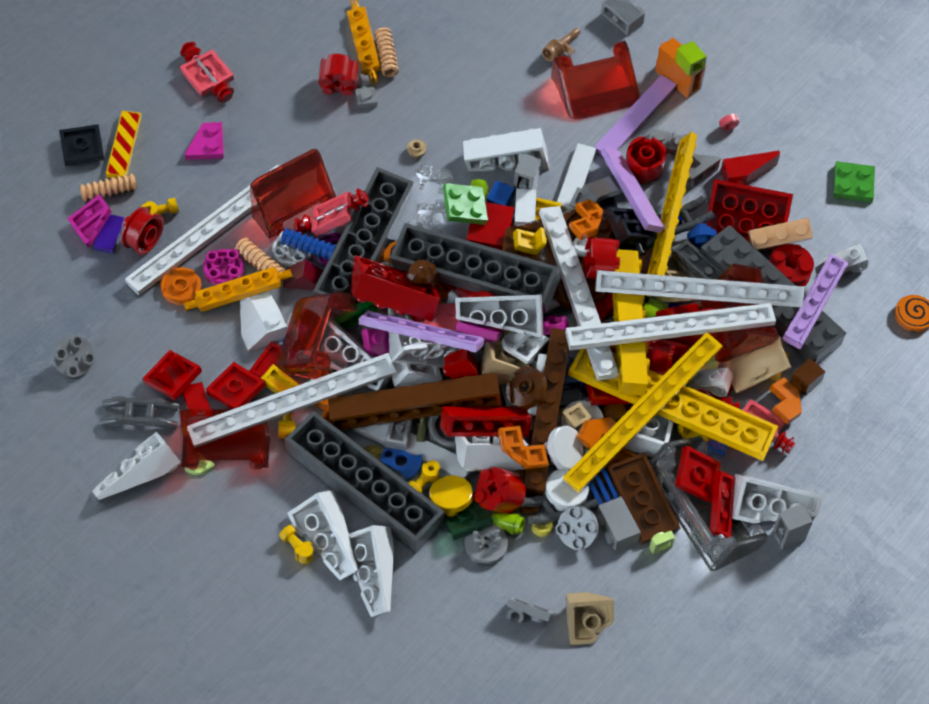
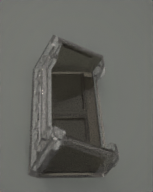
M696 436L664 443L651 459L650 464L677 521L710 572L717 571L759 550L769 539L760 525L749 527L745 521L732 518L731 537L725 538L722 534L713 535L710 531L712 502L708 503L675 487L683 447L689 446L707 456L709 455L708 446L703 438Z

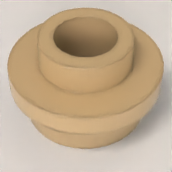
M412 140L407 145V152L412 158H421L426 153L427 146L421 140Z

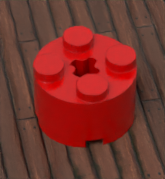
M329 54L326 59L323 57L320 61L318 84L322 88V92L328 95L334 92H340L346 96L352 95L357 87L359 63L355 59L354 62L349 60L350 56L344 54Z
M646 136L638 137L632 140L628 146L625 161L640 184L654 181L663 173L666 148L656 138L645 139Z
M588 237L584 249L587 250L586 257L583 256L584 276L589 279H596L597 270L614 272L615 269L618 270L620 267V257H617L619 240Z
M491 467L480 472L474 499L486 510L511 514L515 508H519L522 505L526 494L525 484H522L520 474L498 467Z

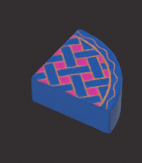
M710 438L705 448L725 456L727 445Z

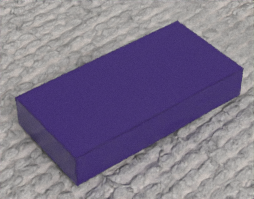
M110 214L96 237L93 246L94 250L114 254L123 229L125 217Z

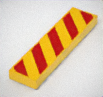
M121 112L106 171V178L114 177V179H117V176L123 177L125 174L128 175L142 118L141 113Z

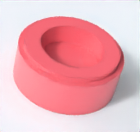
M730 114L720 119L719 124L722 130L728 131L737 127L740 121L736 114Z

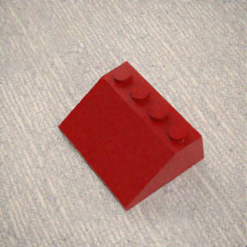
M714 179L708 212L712 210L715 218L708 221L707 226L716 230V234H719L730 225L749 242L747 234L749 230L788 222L793 194ZM777 247L765 250L774 251Z
M355 255L351 291L356 300L363 303L367 301L372 302L381 309H386V307L394 309V312L400 315H412L414 319L425 322V320L432 321L440 301L433 282L420 286L411 284L406 280L408 272Z

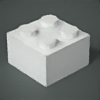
M656 415L624 449L637 453L645 452L647 456L662 460L668 447L673 421Z

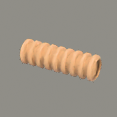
M382 27L374 33L382 75L393 77L399 73L391 30Z
M130 173V176L125 174L123 177L117 176V179L112 177L111 180L105 179L103 182L99 180V183L95 181L93 184L86 183L85 186L80 184V192L84 202H87V199L92 200L99 194L105 198L106 195L110 197L114 193L118 195L119 192L123 194L124 191L130 192L132 189L133 191L137 189L135 176Z
M243 238L237 243L235 250L254 268H257L258 271L275 267L278 273L285 271L281 265L276 264L275 260H272L265 252L258 249V246L254 245L248 238Z

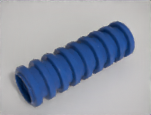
M289 228L284 229L280 239L281 245L287 244L289 248L292 246L295 250L298 248L301 252L304 250L306 254L310 252L312 256L316 255L318 258L322 257L323 260L328 259V261L337 246L336 244L331 245L330 242L325 243V240L319 241V238L314 239L313 236L308 237L307 234L302 235L301 232L296 233L295 230L290 231Z

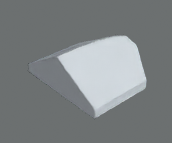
M511 331L506 334L501 342L503 350L529 364L537 359L548 343L549 338L544 335L541 338Z

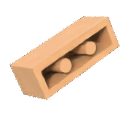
M809 218L749 230L747 233L749 243L757 251L779 247L784 244L807 241L813 238Z

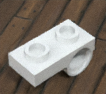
M861 243L833 254L848 262L843 273L850 270L853 273H858L868 267L869 262ZM829 256L823 258L824 262H826Z
M729 368L700 370L689 381L688 387L710 391L715 396L725 397L728 395L733 374Z

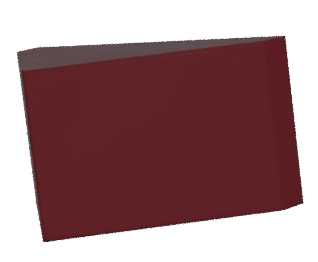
M304 259L285 268V270H291L293 277L284 279L283 288L314 290L323 270Z

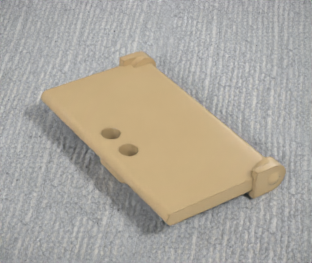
M779 335L742 355L722 362L723 367L729 368L733 374L732 385L736 394L791 368Z

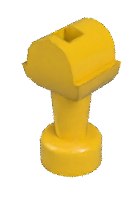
M175 197L167 199L166 204L156 205L152 201H146L141 206L148 208L151 214L161 215L168 211L171 214L179 212Z
M294 412L283 415L282 420L278 421L279 439H285L296 428L295 422L292 420Z
M430 460L426 464L423 463L422 474L415 482L410 481L408 484L422 494V487L428 482L434 483L438 480L440 476L439 463L435 460Z
M293 525L286 526L279 533V537L283 542H290L295 550L296 561L304 565L310 564L313 561L312 543L309 541L302 542L296 536L297 530Z

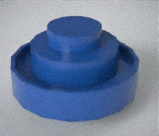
M702 223L695 225V228L687 233V239L696 247H702L717 234L716 230Z

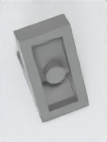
M693 154V163L689 170L690 176L685 187L691 190L718 171L721 160L718 156Z

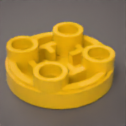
M450 475L441 477L431 485L429 490L430 501L445 511V514L450 517L457 515L458 512L466 509L473 502L472 486L466 479L460 476Z

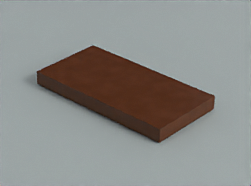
M645 452L606 466L605 469L618 496L623 498L641 532L639 537L641 545L650 542L653 536L659 532L666 533L672 531L674 533L681 529Z

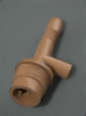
M578 28L573 29L560 41L557 39L550 40L545 48L542 49L543 57L547 61H553L562 56L564 52L571 57L575 50L568 43L581 33Z

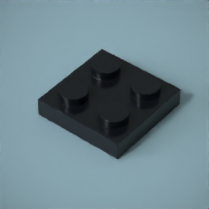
M99 124L59 130L65 166L105 160Z

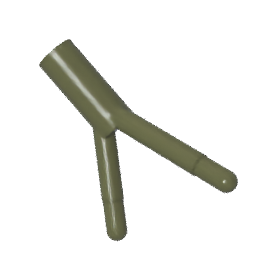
M425 417L420 418V422L418 419H414L413 421L418 427L417 441L425 442L429 420L425 423Z

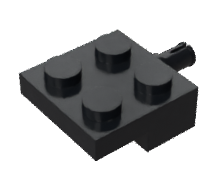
M608 207L604 211L615 239L619 240V245L632 246L635 251H638V257L644 256L646 252L643 247H648L657 239L656 233L643 228L633 209Z

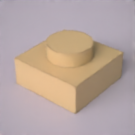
M580 402L562 412L564 420L576 431L581 428L584 421L592 420L591 415Z

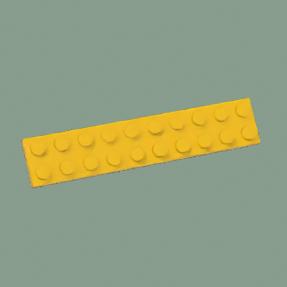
M586 348L579 350L568 371V376L634 405L643 397L626 394L619 395L618 377L597 381ZM612 354L617 367L616 355ZM651 370L647 371L648 376H651V386L646 389L645 394L663 377L662 375ZM684 386L657 414L761 461L764 460L778 428L775 424L688 386Z

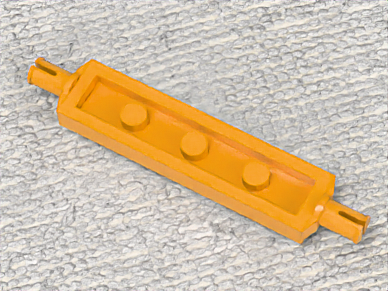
M351 0L352 10L347 11L361 71L362 74L369 75L370 83L374 84L373 77L375 83H377L376 73L381 70L366 8L365 6L359 7L358 0H354L355 5L353 0Z
M271 267L196 291L195 300L184 302L186 311L198 307L201 312L279 288L281 287V280L293 276L290 269L278 273L275 267Z

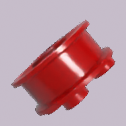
M140 207L135 210L131 216H127L124 219V228L121 236L122 245L126 248H134L135 252L139 255L149 253L161 237L164 227L163 217L159 214H151L150 210L146 207Z
M784 244L777 247L772 252L769 260L795 286L805 287L814 269V261L811 254L798 244Z

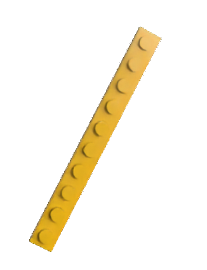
M692 131L679 140L660 219L664 229L661 233L657 232V239H655L647 274L665 275L668 269L667 262L672 252L671 246L675 239V229L679 223L678 216L683 206L682 199L686 193L685 186L690 176L689 169L693 163V152L697 146L696 140L698 135Z
M706 332L563 476V480L579 494L722 349L723 345Z

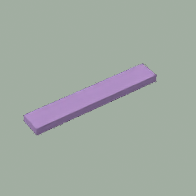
M660 75L594 146V148H597L596 153L601 155L604 147L619 151L676 89L677 84Z
M604 147L601 155L643 228L648 231L661 233L664 226L621 152Z
M830 253L803 301V308H799L784 334L783 341L798 349L802 348L846 269L848 262Z
M367 311L359 317V325L472 352H477L484 346V338L377 312Z

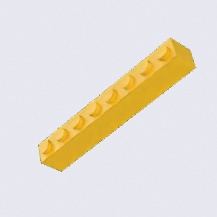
M618 250L617 257H620V267L618 270L615 269V272L640 274L642 260L638 257V251ZM612 293L614 322L645 318L646 309L642 308L644 295ZM642 341L616 345L619 395L644 396L646 389L650 388L651 376H648L647 373L650 360L646 358L648 342Z

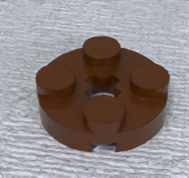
M525 366L513 373L515 376L512 381H508L506 386V395L511 403L520 409H529L545 400L547 381L541 371L531 366ZM526 384L530 385L529 389L526 392L523 391V389L527 386Z

